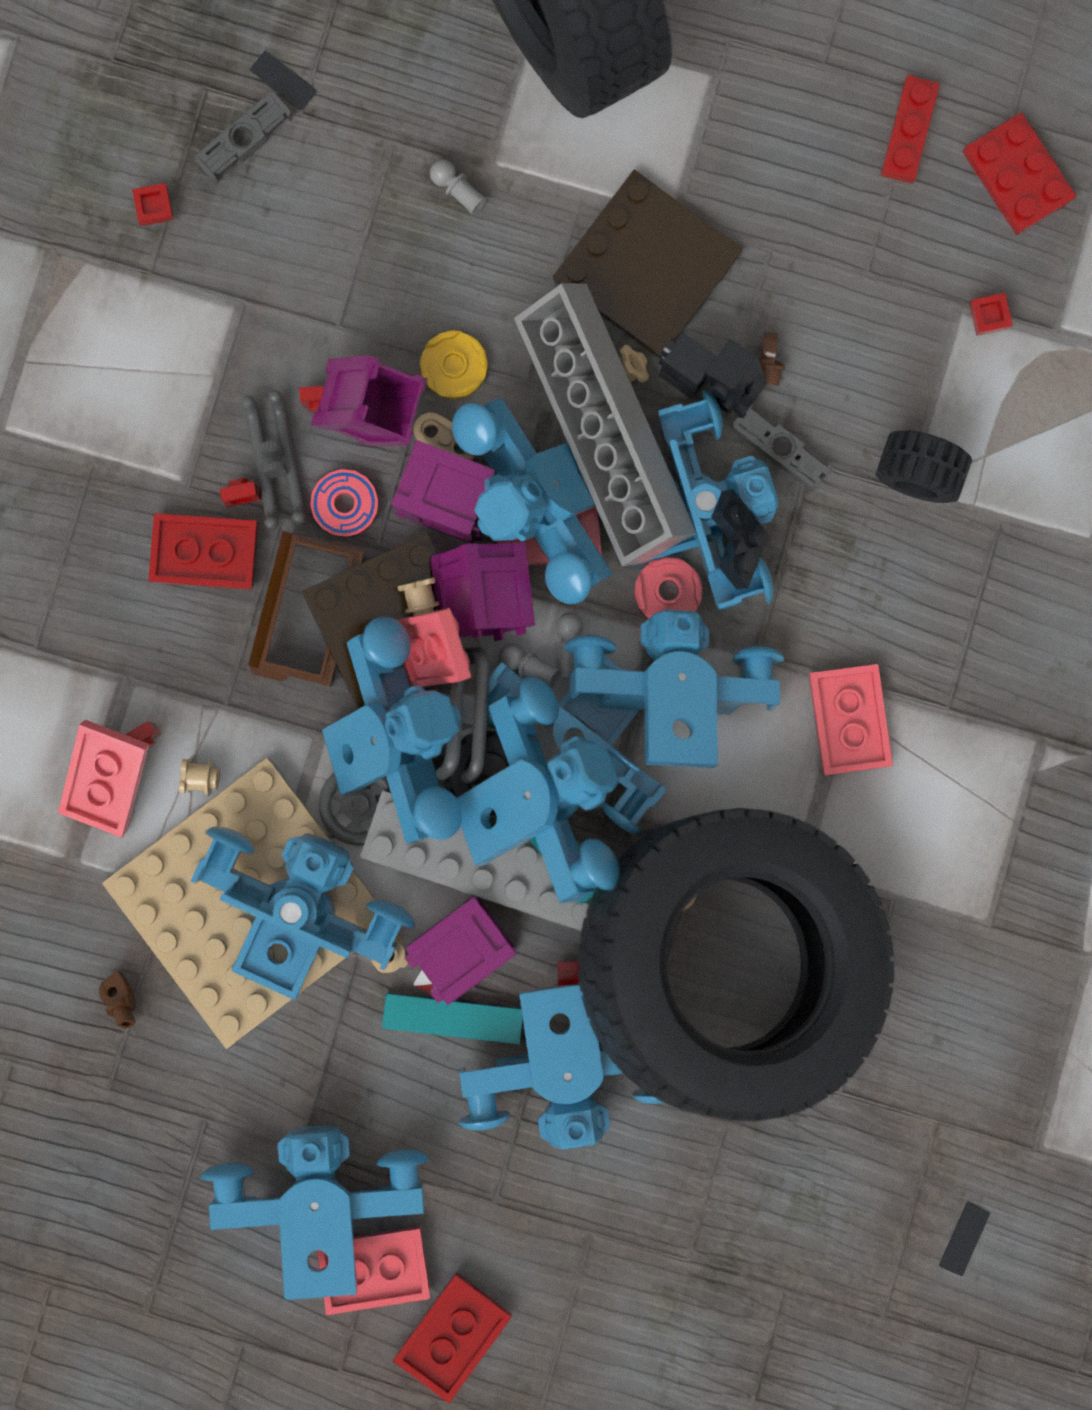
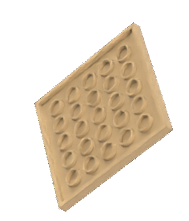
M269 757L249 770L102 883L225 1049L229 1048L288 1003L291 998L231 971L255 920V916L221 901L220 897L224 891L202 881L197 883L191 882L200 859L206 856L213 841V838L208 836L205 831L210 827L220 826L233 829L246 836L252 842L255 852L251 854L241 851L234 869L269 885L289 878L282 853L290 838L308 833L333 843ZM353 869L346 885L335 887L326 892L334 905L336 916L368 930L375 913L368 909L366 904L376 900V898ZM276 943L270 947L269 953L274 961H286L288 951L284 945ZM320 946L300 993L343 961L345 957Z

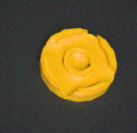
M452 330L439 333L429 340L422 352L420 368L422 377L428 379L426 385L432 392L442 398L456 400L466 398L479 390L486 379L488 363L485 350L476 338L461 331Z

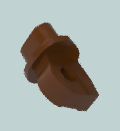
M764 332L762 357L759 359L767 385H779L781 370H785V365L775 360L778 335L775 332Z
M116 971L100 984L99 995L101 1000L108 1005L106 1008L107 1015L115 1018L117 1026L129 1028L136 1024L132 1010L135 1009L134 997L124 974ZM117 989V994L112 997L113 990Z

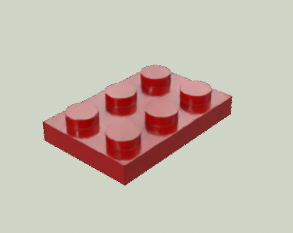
M1022 112L972 142L962 151L1016 236L1069 204L1077 197Z
M154 513L148 582L253 590L258 522L256 520Z
M455 1272L396 1353L393 1362L446 1402L450 1403L512 1318V1313Z

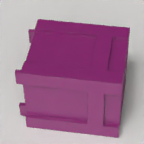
M370 355L328 359L325 370L328 373L318 412H314L311 425L320 429H330L357 439L358 443L368 447L410 446L413 436L411 429L421 392L425 391L428 379L417 374L408 375L380 363V359Z
M416 440L391 506L396 509L395 515L472 544L474 538L481 540L482 537L478 528L479 518L474 509L479 495L485 491L484 481L494 476L495 470Z
M525 542L464 544L453 550L431 556L432 577H435L436 583H433L435 602L439 601L436 611L451 609V613L459 626V639L460 637L478 638L481 636H493L494 642L504 640L506 632L515 630L516 636L526 634L527 627L535 626Z
M473 896L413 940L405 948L408 951V955L404 958L412 969L418 965L433 985V990L430 993L436 1002L439 1003L444 1000L448 1006L515 956L517 948L480 898Z

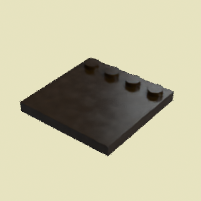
M634 169L553 275V280L558 284H587L600 315L661 359V353L672 338L676 340L740 256L743 249Z
M428 533L301 591L357 710L365 706L346 642L357 635L364 634L368 623L375 618L390 617L397 620L413 616V612H405V609H408L403 590L398 591L397 586L426 578H433L430 558L437 554ZM432 583V584H431V587H432V591H433V595H434V599H435L434 585H433V583ZM460 637L462 649L466 654L473 647H481L477 638ZM469 660V666L475 663V661ZM402 664L401 666L396 667V668H393V669L402 668V667H403V664Z

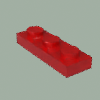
M910 75L906 76L880 176L911 184L915 181L940 83Z

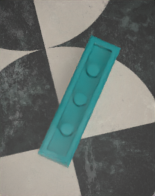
M386 993L382 1029L520 1044L523 1016L522 1009L516 1007L455 1000L447 1006L444 1000L437 1003L434 998Z

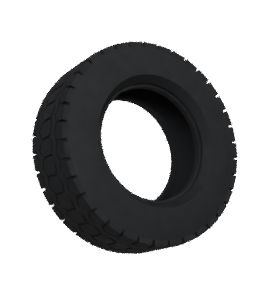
M493 0L506 27L531 67L557 101L575 117L583 119L604 110L657 80L669 70L671 65V35L669 34L670 28L663 0Z
M736 808L707 812L670 822L645 835L618 858L620 878L617 885L612 890H604L598 886L596 888L597 893L593 894L586 911L587 917L583 921L580 939L582 940L578 949V965H580L578 976L580 992H583L581 998L586 1015L590 1018L589 1023L597 1040L601 1042V1047L611 1061L617 1065L616 1067L630 1081L657 1100L683 1111L727 1121L755 1122L782 1118L804 1111L806 1108H811L828 1098V1095L834 1094L848 1082L847 1078H852L865 1062L863 1057H868L878 1040L875 1034H881L888 1015L884 1012V1009L890 1008L893 988L889 987V983H894L895 961H890L889 958L894 957L892 935H886V931H890L885 910H879V907L882 905L874 886H868V883L871 881L861 866L856 863L853 864L855 859L841 845H836L837 841L823 831L816 829V827L792 816L768 810ZM723 880H734L757 888L769 896L782 909L795 932L801 959L798 989L786 1015L763 1037L754 1042L731 1048L720 1046L708 1040L688 1023L673 998L667 973V950L677 919L695 896L709 886Z

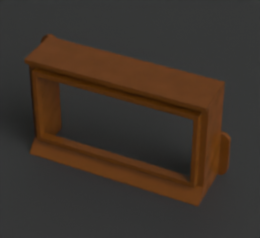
M282 531L248 666H250L251 672L257 676L277 681H284L289 676L331 687L336 664L328 647L320 675L267 662L269 647L296 544L350 558L347 570L363 563L365 552L363 548L339 541L325 543Z

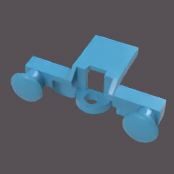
M604 656V669L623 670ZM503 662L497 666L489 677L488 707L504 696H520L522 678L510 670ZM569 688L558 702L559 713L556 721L553 723L555 743L561 750L562 744L565 743V732L574 728L583 733L586 741L595 742L607 750L612 765L615 768L618 783L627 790L613 808L605 802L601 804V808L615 824L625 831L637 836L642 835L644 832L636 826L637 822L649 807L653 808L668 788L659 784L612 746L640 709L600 707V700L605 694L579 693L575 699H570ZM488 708L487 725L496 729ZM574 716H576L578 719H580L582 722H584L587 726H589L591 729H593L596 733H594L592 730H590L588 727H586L583 723H581L579 720H577Z

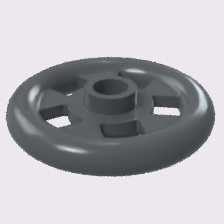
M333 773L326 780L320 792L319 813L326 829L336 839L350 845L362 846L365 843L368 831L363 832L360 821H366L374 817L377 808L376 795H380L382 791L391 793L387 778L384 777L372 783L370 790L362 788L356 792L346 794L343 801L340 802L333 798L338 788L335 773ZM360 797L366 803L362 811H357L353 807V802L356 798ZM341 810L352 820L346 827H343L335 817Z

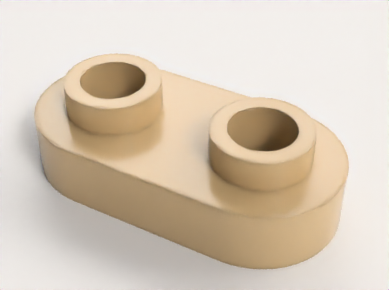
M425 413L415 421L413 432L416 440L470 461L475 459L476 455H471L467 452L457 454L454 451L457 443L453 436L451 421L436 413ZM435 427L438 430L437 435L432 438L425 435L426 429Z

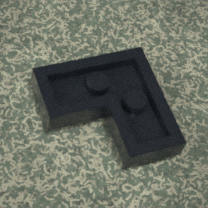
M725 490L721 492L711 516L729 539L719 568L737 590L745 589L750 585L769 535L735 490Z

